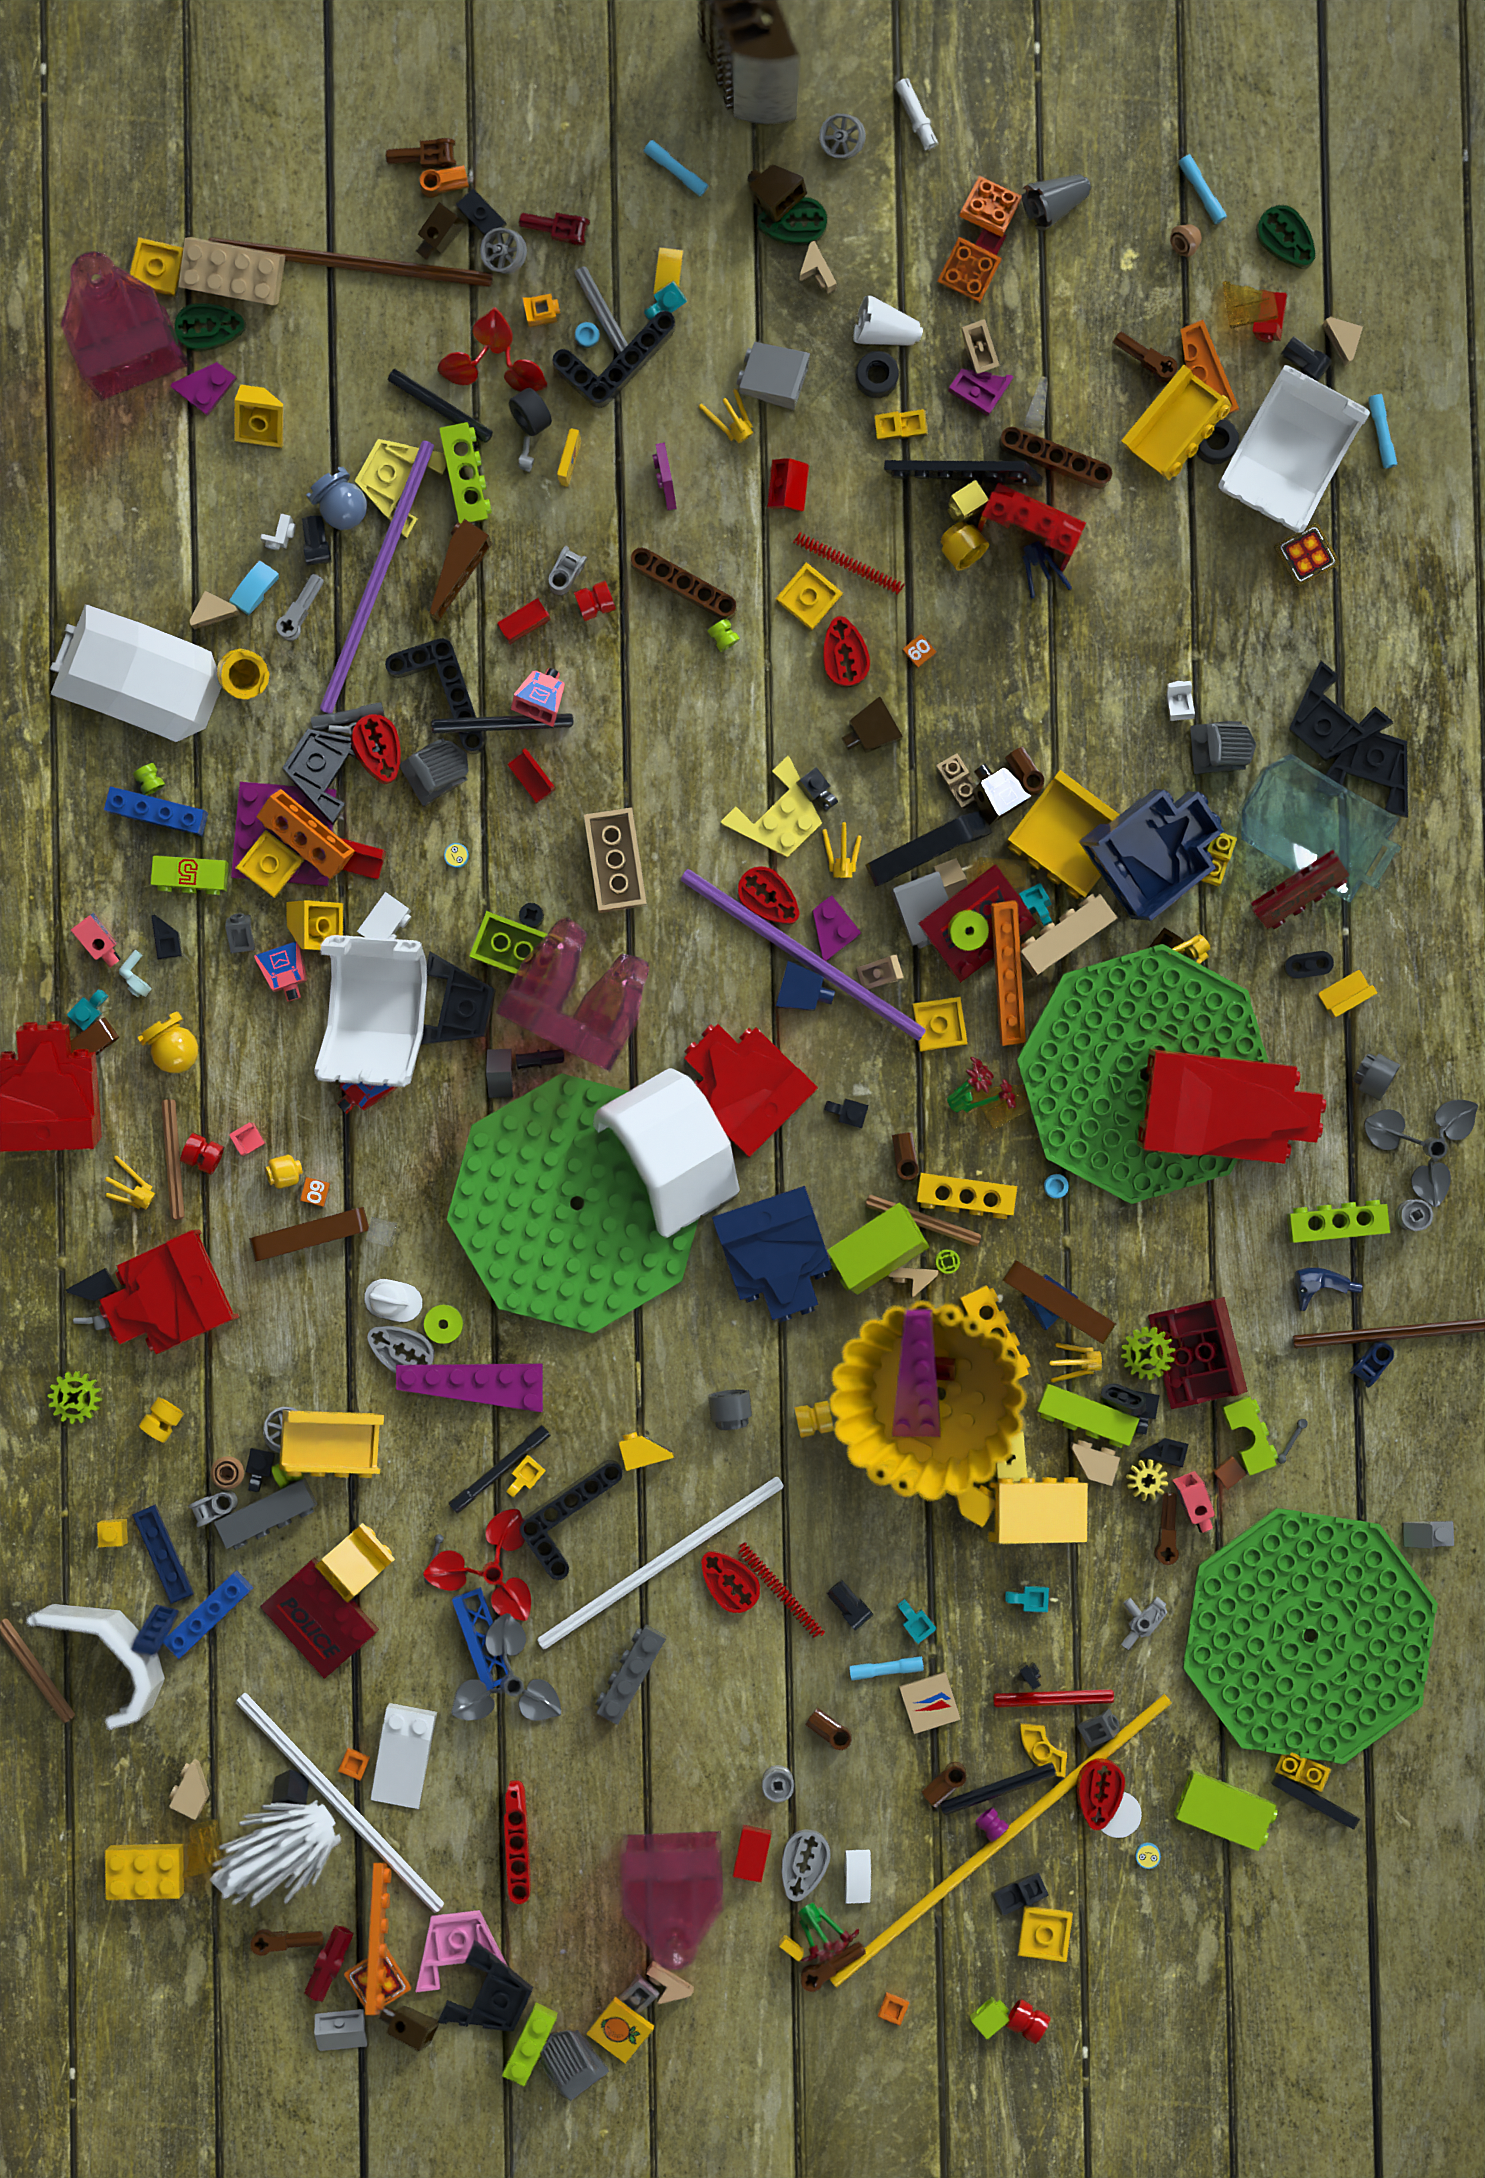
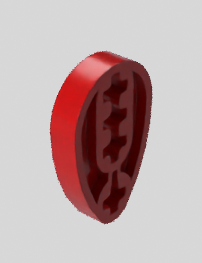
M838 616L834 618L828 628L824 642L823 659L825 672L833 683L842 687H852L861 683L868 675L870 669L868 649L857 628L846 617ZM838 622H841L843 626H847L844 629V640L841 639L838 630L834 631ZM842 646L852 650L848 654L849 661H854V664L850 667L851 672L856 673V676H853V681L843 678V675L846 674V667L841 666L840 663L844 662V656L838 653V651H841Z
M376 714L367 715L361 718L351 732V745L364 769L381 784H390L397 777L400 766L401 749L398 733L394 724L386 717ZM369 721L371 725H376L373 733L375 736L380 737L377 745L384 748L381 755L378 752H373L375 742L368 739L372 735L370 729H365ZM383 764L386 770L392 771L389 778L380 773L383 770Z
M758 866L749 869L743 874L738 884V895L740 901L747 909L775 923L793 924L798 920L800 911L796 898L790 887L777 872L768 867ZM757 877L756 883L759 886L765 884V891L767 893H776L774 897L776 902L770 901L768 904L765 903V895H756L757 889L754 886L748 888L746 886V878ZM780 904L786 909L794 908L793 914L795 917L793 919L791 917L785 919L783 917L784 911L778 905Z
M708 1551L703 1555L701 1560L703 1576L708 1589L723 1609L732 1613H742L751 1609L758 1601L760 1595V1583L755 1573L745 1564L727 1554ZM709 1556L714 1558L716 1556L718 1558L717 1565L722 1571L719 1572L713 1566L708 1568L706 1566L708 1563L706 1558ZM725 1574L727 1576L734 1575L733 1582L735 1585L741 1583L743 1585L741 1588L744 1594L748 1592L751 1594V1602L749 1604L747 1602H739L741 1596L738 1593L734 1595L731 1593L733 1588L730 1584L723 1585V1576Z
M1105 1758L1094 1759L1086 1763L1080 1770L1077 1778V1797L1080 1810L1087 1824L1093 1830L1104 1829L1112 1820L1120 1806L1125 1789L1124 1774L1113 1761ZM1103 1766H1105L1108 1770L1103 1772V1778L1106 1783L1101 1785L1105 1795H1101L1100 1799H1097L1095 1794L1099 1793L1100 1788L1096 1782L1101 1781V1775L1098 1770H1102ZM1098 1812L1102 1818H1098L1097 1822H1094L1092 1817H1096Z

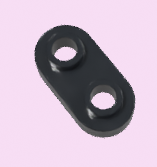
M1326 951L1295 954L1285 961L1284 970L1293 979L1322 976L1332 970L1334 960ZM1318 959L1324 961L1323 968L1317 967L1316 961ZM1296 962L1300 965L1299 971L1293 970V963Z
M1115 1383L1107 1384L1101 1389V1401L1108 1407L1131 1416L1140 1415L1146 1410V1397L1142 1393Z

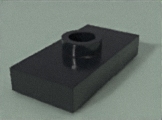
M474 188L456 204V207L484 236L492 229L504 228L507 225L506 221Z

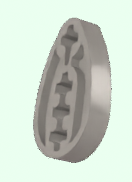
M381 1326L371 1329L368 1333L367 1340L373 1352L394 1373H396V1365L418 1364V1361L415 1359H411L410 1362L407 1361V1355L401 1353L399 1356L396 1355L395 1344L400 1345L404 1343L406 1351L414 1349L416 1350L414 1354L417 1357L425 1355V1361L428 1364H433L434 1348L427 1337L416 1331L397 1326ZM382 1331V1337L389 1341L390 1345L385 1342L376 1344L373 1334H378Z
M809 1829L797 1831L790 1836L785 1844L782 1857V1878L787 1897L793 1901L802 1900L814 1890L821 1881L830 1862L829 1844L825 1837L817 1831ZM814 1836V1840L817 1842V1845L811 1846V1853L814 1856L808 1857L807 1865L810 1868H805L804 1872L800 1871V1866L797 1865L798 1862H803V1854L800 1852L807 1849V1843L804 1840ZM801 1877L800 1888L803 1891L794 1895L790 1886H795L798 1878Z

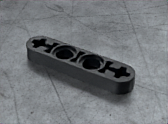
M1277 1772L1271 1782L1278 1789L1355 1830L1360 1820L1359 1817Z

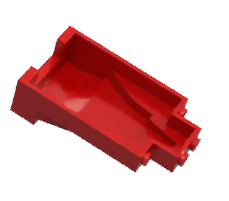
M1149 1049L1146 1073L1150 1075L1144 1121H1140L1137 1146L1144 1150L1191 1155L1203 1154L1285 1164L1286 1158L1289 1159L1291 1154V1144H1288V1140L1317 1143L1318 1137H1322L1323 1123H1320L1321 1113L1324 1114L1326 1110V1099H1323L1324 1095L1321 1093L1295 1090V1086H1299L1300 1072L1297 1071L1298 1067L1293 1065Z

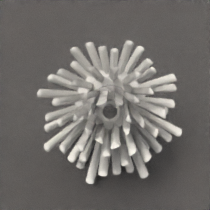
M317 1800L309 1805L276 1803L262 1805L261 1807L265 1810L294 1811L243 1815L246 1819H261L242 1821L238 1823L240 1826L284 1819L289 1820L254 1830L253 1834L218 1847L221 1850L227 1848L226 1851L230 1853L253 1844L212 1864L213 1866L222 1864L223 1867L222 1870L213 1875L216 1878L212 1883L214 1885L217 1884L218 1887L226 1883L228 1884V1886L223 1888V1893L225 1894H223L222 1899L235 1892L241 1894L233 1900V1904H235L259 1887L253 1895V1901L250 1907H253L294 1872L285 1884V1888H288L304 1869L306 1870L284 1899L285 1904L295 1891L296 1893L299 1891L302 1885L304 1887L308 1885L314 1873L315 1876L312 1884L315 1886L331 1849L341 1843L340 1834L336 1836L334 1834L332 1826L335 1825V1822L323 1804L317 1806Z

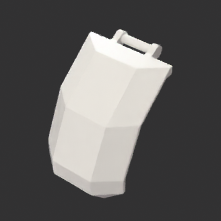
M86 604L77 627L67 624L65 628L66 635L55 663L52 662L50 670L58 673L51 695L107 714L175 742L206 728L221 690L216 674L217 666L210 651L139 622Z

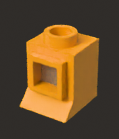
M551 293L531 298L523 297L529 328L557 322L556 314H560L558 299L553 300Z

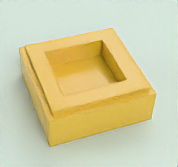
M787 1935L781 1938L779 1947L797 1961H800L804 1956L803 1947Z

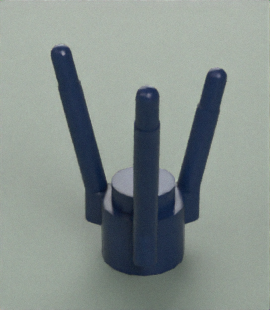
M1041 541L1033 542L1023 548L1026 555L1022 559L1025 564L1028 588L1032 599L1035 598L1030 563L1033 566L1040 564L1046 579L1049 580L1051 576L1045 564L1047 559L1068 590L1072 589V586L1050 556L1047 547H1043Z

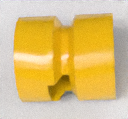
M157 1397L150 1408L152 1413L145 1415L139 1427L151 1437L165 1443L173 1432L171 1427L179 1423L184 1413L167 1400Z
M828 1400L814 1403L813 1408H810L808 1405L794 1407L801 1438L814 1435L816 1430L821 1434L834 1431Z

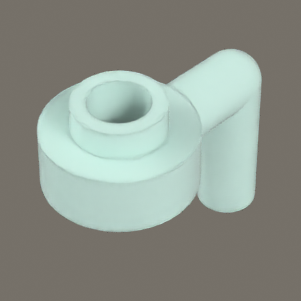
M134 950L120 967L119 974L127 980L126 982L129 984L127 989L137 997L140 995L146 997L151 991V987L131 972V969L143 956L140 952Z

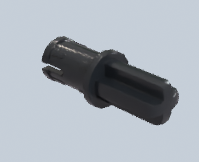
M538 1049L537 1052L516 1054L517 1069L537 1066L542 1068L545 1065L565 1062L562 1049L541 1052Z

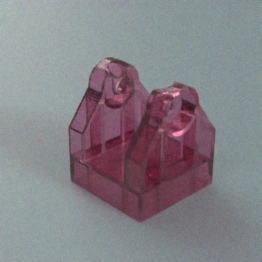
M91 251L83 253L76 258L71 266V287L61 327L83 380L100 401L190 365L180 340L176 335L169 313L164 306L160 305L157 295L151 286L115 266L112 260L103 253ZM95 274H99L101 276L93 281L91 280L92 276Z
M562 917L553 925L547 936L522 961L496 1013L575 1056L610 1072L638 1020L643 988L649 973V963L640 957L623 953L619 955L610 969L584 995L573 1018L562 1013L561 1010L575 986L581 952L586 942L587 932L574 920Z
M721 1831L624 1835L620 1852L623 1914L650 1946L652 1957L657 1964L669 1970L683 1969L692 1963L697 1954L699 1943L723 1910Z

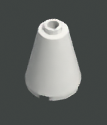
M873 296L864 297L857 315L859 322L854 327V342L859 344L913 346L915 342L920 341L923 332L920 322Z

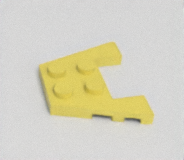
M378 439L354 482L391 522L397 508L396 504L402 495L419 448ZM432 451L427 467L441 476L447 467L445 453ZM408 514L401 532L405 538L408 537L418 519L411 514Z
M787 756L772 770V773L789 790L755 824L737 807L721 821V824L788 858L822 825V822L812 802L809 801L796 782L800 780V777L791 759Z

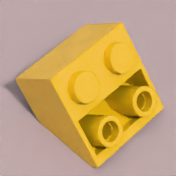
M972 1481L970 1489L962 1495H955L959 1512L983 1527L995 1508V1494L983 1485L977 1488L973 1485L974 1481Z

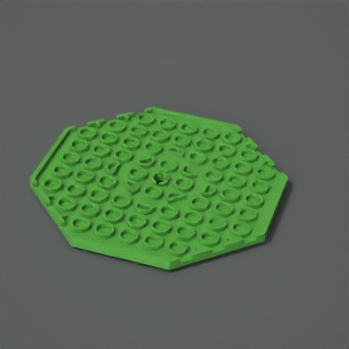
M1164 944L1062 974L1016 1059L1045 1158L1130 1204L1174 1192V1190L1197 1185L1217 1177L1230 1175L1238 1158L1144 1150L1137 1146L1140 1121H1144L1149 1080L1143 1081L1141 1079L1140 1071L1147 1067L1149 1049L1269 1063L1248 990Z
M561 1073L471 1126L447 1221L499 1309L595 1333L683 1280L698 1220L684 1228L681 1227L678 1232L668 1238L660 1235L657 1231L648 1188L624 1144L611 1128L607 1127L598 1133L593 1126L594 1115L601 1107L629 1091ZM575 1196H580L584 1200V1206L580 1210H574L570 1206V1201Z
M1276 1507L1198 1565L1183 1669L1241 1748L1290 1755L1292 1752L1302 1758L1345 1764L1423 1706L1424 1686L1427 1680L1430 1647L1432 1646L1433 1626L1438 1603L1380 1524ZM1306 1629H1314L1316 1631V1639L1314 1641L1307 1642L1304 1640Z

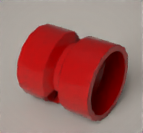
M606 581L596 583L592 591L583 588L574 592L584 622L596 618L598 611L607 614L616 610Z
M192 1133L183 1148L180 1161L192 1167L198 1165L199 1170L212 1175L222 1158L225 1147L213 1141L207 1143L206 1138Z
M1020 1998L1008 2015L1010 2021L1005 2024V2027L1015 2033L1022 2031V2036L1035 2045L1045 2033L1051 2017L1043 2011L1036 2010L1033 2012V2005Z

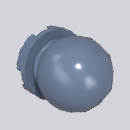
M338 467V473L333 476L327 473L311 486L313 493H307L306 497L312 505L320 503V512L324 520L331 527L347 530L359 525L366 515L367 501L360 488L353 483L347 482L350 475L346 469Z

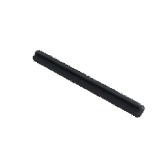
M571 713L557 714L555 724L552 727L525 715L434 719L431 721L432 733L567 728L573 726L574 720Z

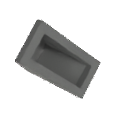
M512 1049L487 1050L486 1075L489 1098L513 1097Z

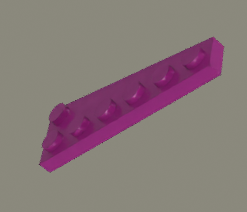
M906 1310L892 1436L940 1437L941 1423L931 1310Z
M543 1364L396 1365V1390L543 1412Z

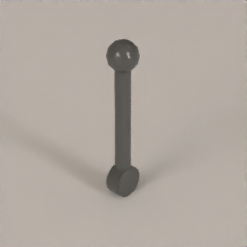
M1306 1419L1298 1420L1296 1431L1283 1453L1278 1455V1463L1283 1464L1286 1462V1456L1302 1428H1306L1308 1425Z
M437 1534L434 1537L436 1543L432 1559L438 1554L440 1543L444 1541V1537L441 1534ZM424 1578L425 1583L431 1584Z

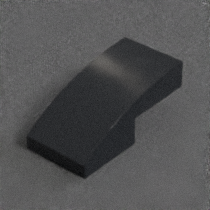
M1038 1872L991 1892L1002 1916L1024 1905L1029 1906L1049 1896Z

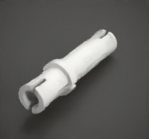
M906 78L898 81L895 84V88L911 119L913 131L917 132L925 151L936 147L938 141L931 129V121L929 118H926L909 79Z

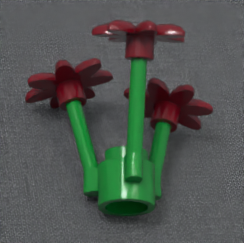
M970 1057L973 1062V1071L970 1069L966 1070L970 1077L960 1087L955 1089L954 1093L947 1097L949 1106L956 1113L961 1110L968 1113L974 1108L998 1100H1006L1009 1109L1011 1107L1013 1109L1016 1108L1014 1101L1016 1096L1014 1093H1011L1012 1085L1008 1084L1006 1079H1002L1003 1084H1000L1002 1091L998 1095L971 1104L973 1097L969 1091L975 1088L978 1093L982 1089L988 1094V1086L992 1085L991 1080L994 1078L993 1073L988 1070V1066L983 1065L980 1059Z
M815 1903L808 1904L798 1912L801 1918L799 1923L810 1946L808 1948L810 1955L802 1958V1962H808L817 1957H820L818 1959L819 1962L826 1959L831 1961L834 1955L841 1954L859 1934V1928L851 1935L846 1930L843 1931L824 1912L823 1908H817ZM821 1917L840 1935L839 1938L843 1941L842 1943H840L839 1939L833 1944L827 1940L819 1926L822 1923ZM809 1928L815 1929L824 1944V1950L819 1952L818 1946H815Z

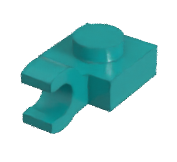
M673 280L653 295L657 301L646 308L643 313L650 320L662 310L672 313L688 300Z
M1041 883L1019 893L1020 898L1030 913L1037 912L1043 926L1052 923L1049 911L1046 908L1052 904Z
M98 989L90 1000L82 997L68 1012L67 1016L82 1030H86L103 1014L97 1008L109 996L103 990Z
M1024 1586L1023 1593L1010 1591L1005 1593V1601L1007 1603L1023 1604V1611L1048 1612L1049 1587Z
M906 1599L897 1604L907 1618L902 1624L917 1644L937 1630L922 1609L915 1613Z

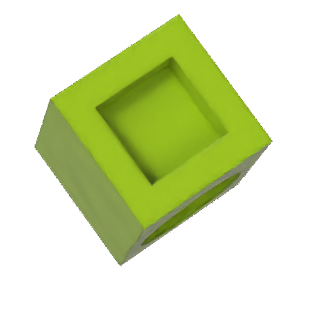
M990 1997L970 2015L972 2023L987 2040L1010 2021L1007 2015L1009 2009L1000 1999L996 2002L993 1997Z

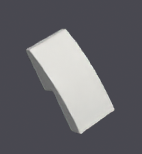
M870 1850L845 1851V1902L869 1903L871 1894Z

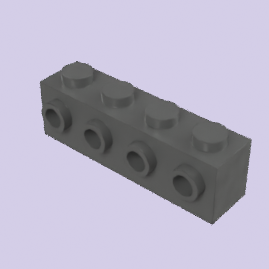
M306 1478L215 1521L214 1524L226 1549L233 1546L234 1550L247 1545L246 1539L254 1535L256 1539H259L269 1534L268 1529L275 1525L280 1529L292 1523L290 1518L298 1514L300 1518H303L313 1513L312 1507L318 1503Z
M647 1624L644 1625L643 1629L638 1628L631 1640L635 1642L630 1651L625 1650L619 1661L623 1665L619 1672L613 1671L607 1682L611 1685L607 1693L602 1692L595 1703L598 1706L597 1714L617 1725L619 1724L664 1644L666 1635Z

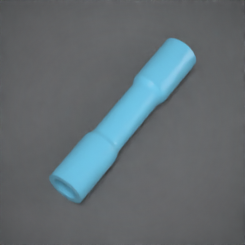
M653 140L647 144L644 152L678 177L684 185L699 197L704 194L709 186L693 172L688 171Z
M1190 154L1178 161V164L1187 179L1194 186L1214 224L1223 221L1227 215L1201 176V172Z
M1382 394L1370 396L1368 401L1372 418L1375 422L1383 468L1397 466L1395 450L1391 442L1386 420L1387 414Z
M922 1656L892 1662L849 1666L851 1681L873 1678L880 1675L924 1671Z

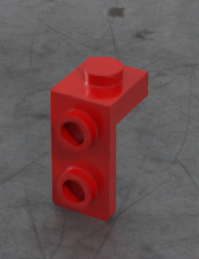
M1263 292L1259 322H1254L1253 333L1257 340L1261 342L1281 341L1288 297L1286 293Z

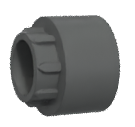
M1371 1053L1367 1054L1355 1073L1353 1080L1360 1085L1358 1088L1360 1091L1380 1101L1395 1077L1400 1064L1380 1053L1377 1057Z
M725 1390L708 1395L711 1421L716 1422V1427L719 1430L739 1429L748 1425V1418L752 1416L749 1390Z

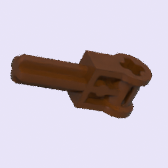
M439 138L436 140L420 141V147L388 149L386 150V161L388 164L421 162L423 169L452 168L456 166L453 152L456 142L451 138Z
M1119 332L1114 338L1113 343L1141 362L1140 365L1153 373L1158 382L1167 383L1174 377L1177 371V362L1174 358L1163 356L1152 348L1148 350L1123 332ZM1168 366L1169 370L1163 373L1162 368Z
M1170 1492L1162 1495L1161 1527H1159L1158 1544L1154 1550L1156 1559L1164 1565L1174 1564L1179 1557V1552L1176 1548L1177 1530H1175L1177 1495ZM1166 1547L1172 1552V1555H1168L1167 1559L1161 1555V1552H1164Z
M261 1929L252 1938L250 1947L254 1954L264 1956L272 1951H286L287 1948L323 1945L324 1935L322 1931L289 1933L288 1931L272 1932L268 1929ZM260 1938H263L264 1942H268L265 1947H263L262 1943H258Z
M858 1941L844 1949L841 1954L835 1955L831 1961L826 1959L815 1965L805 1966L801 1972L802 1987L808 1992L818 1991L822 1983L835 1976L838 1970L866 1954L863 1944ZM808 1975L816 1976V1982H813L811 1979L808 1980Z

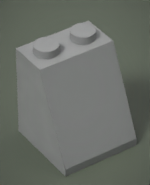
M754 342L752 349L748 348L745 354L744 362H747L745 371L740 370L736 384L740 385L739 393L795 410L809 367L810 353Z
M939 871L895 887L891 892L911 946L917 945L919 949L931 943L918 923L949 900Z

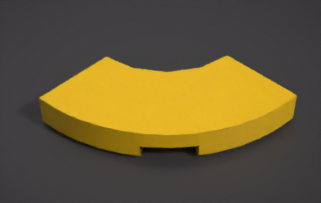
M1020 1723L1022 1744L1031 1760L1038 1767L1050 1762L1053 1763L1056 1769V1776L1065 1778L1067 1752L1058 1750L1049 1743L1044 1725Z

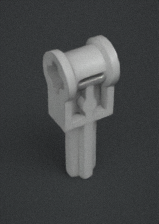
M312 574L297 601L293 602L285 616L280 617L277 621L276 629L285 640L292 641L299 637L301 625L308 615L307 610L324 583L321 577ZM292 625L294 629L293 631L288 630L286 632L284 626Z

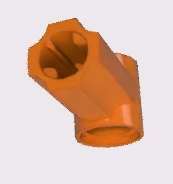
M464 165L438 171H424L420 176L422 193L429 198H434L440 193L469 188ZM433 179L437 182V185L429 188L425 186V182Z

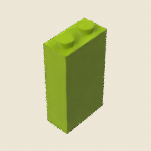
M899 1202L827 1251L831 1256L829 1259L831 1266L836 1272L839 1270L842 1276L840 1282L847 1291L851 1290L858 1295L930 1248L908 1209Z
M1191 1769L1174 1816L1180 1821L1259 1852L1260 1847H1264L1268 1840L1269 1833L1267 1829L1270 1823H1274L1278 1810L1275 1809L1276 1805L1270 1800Z

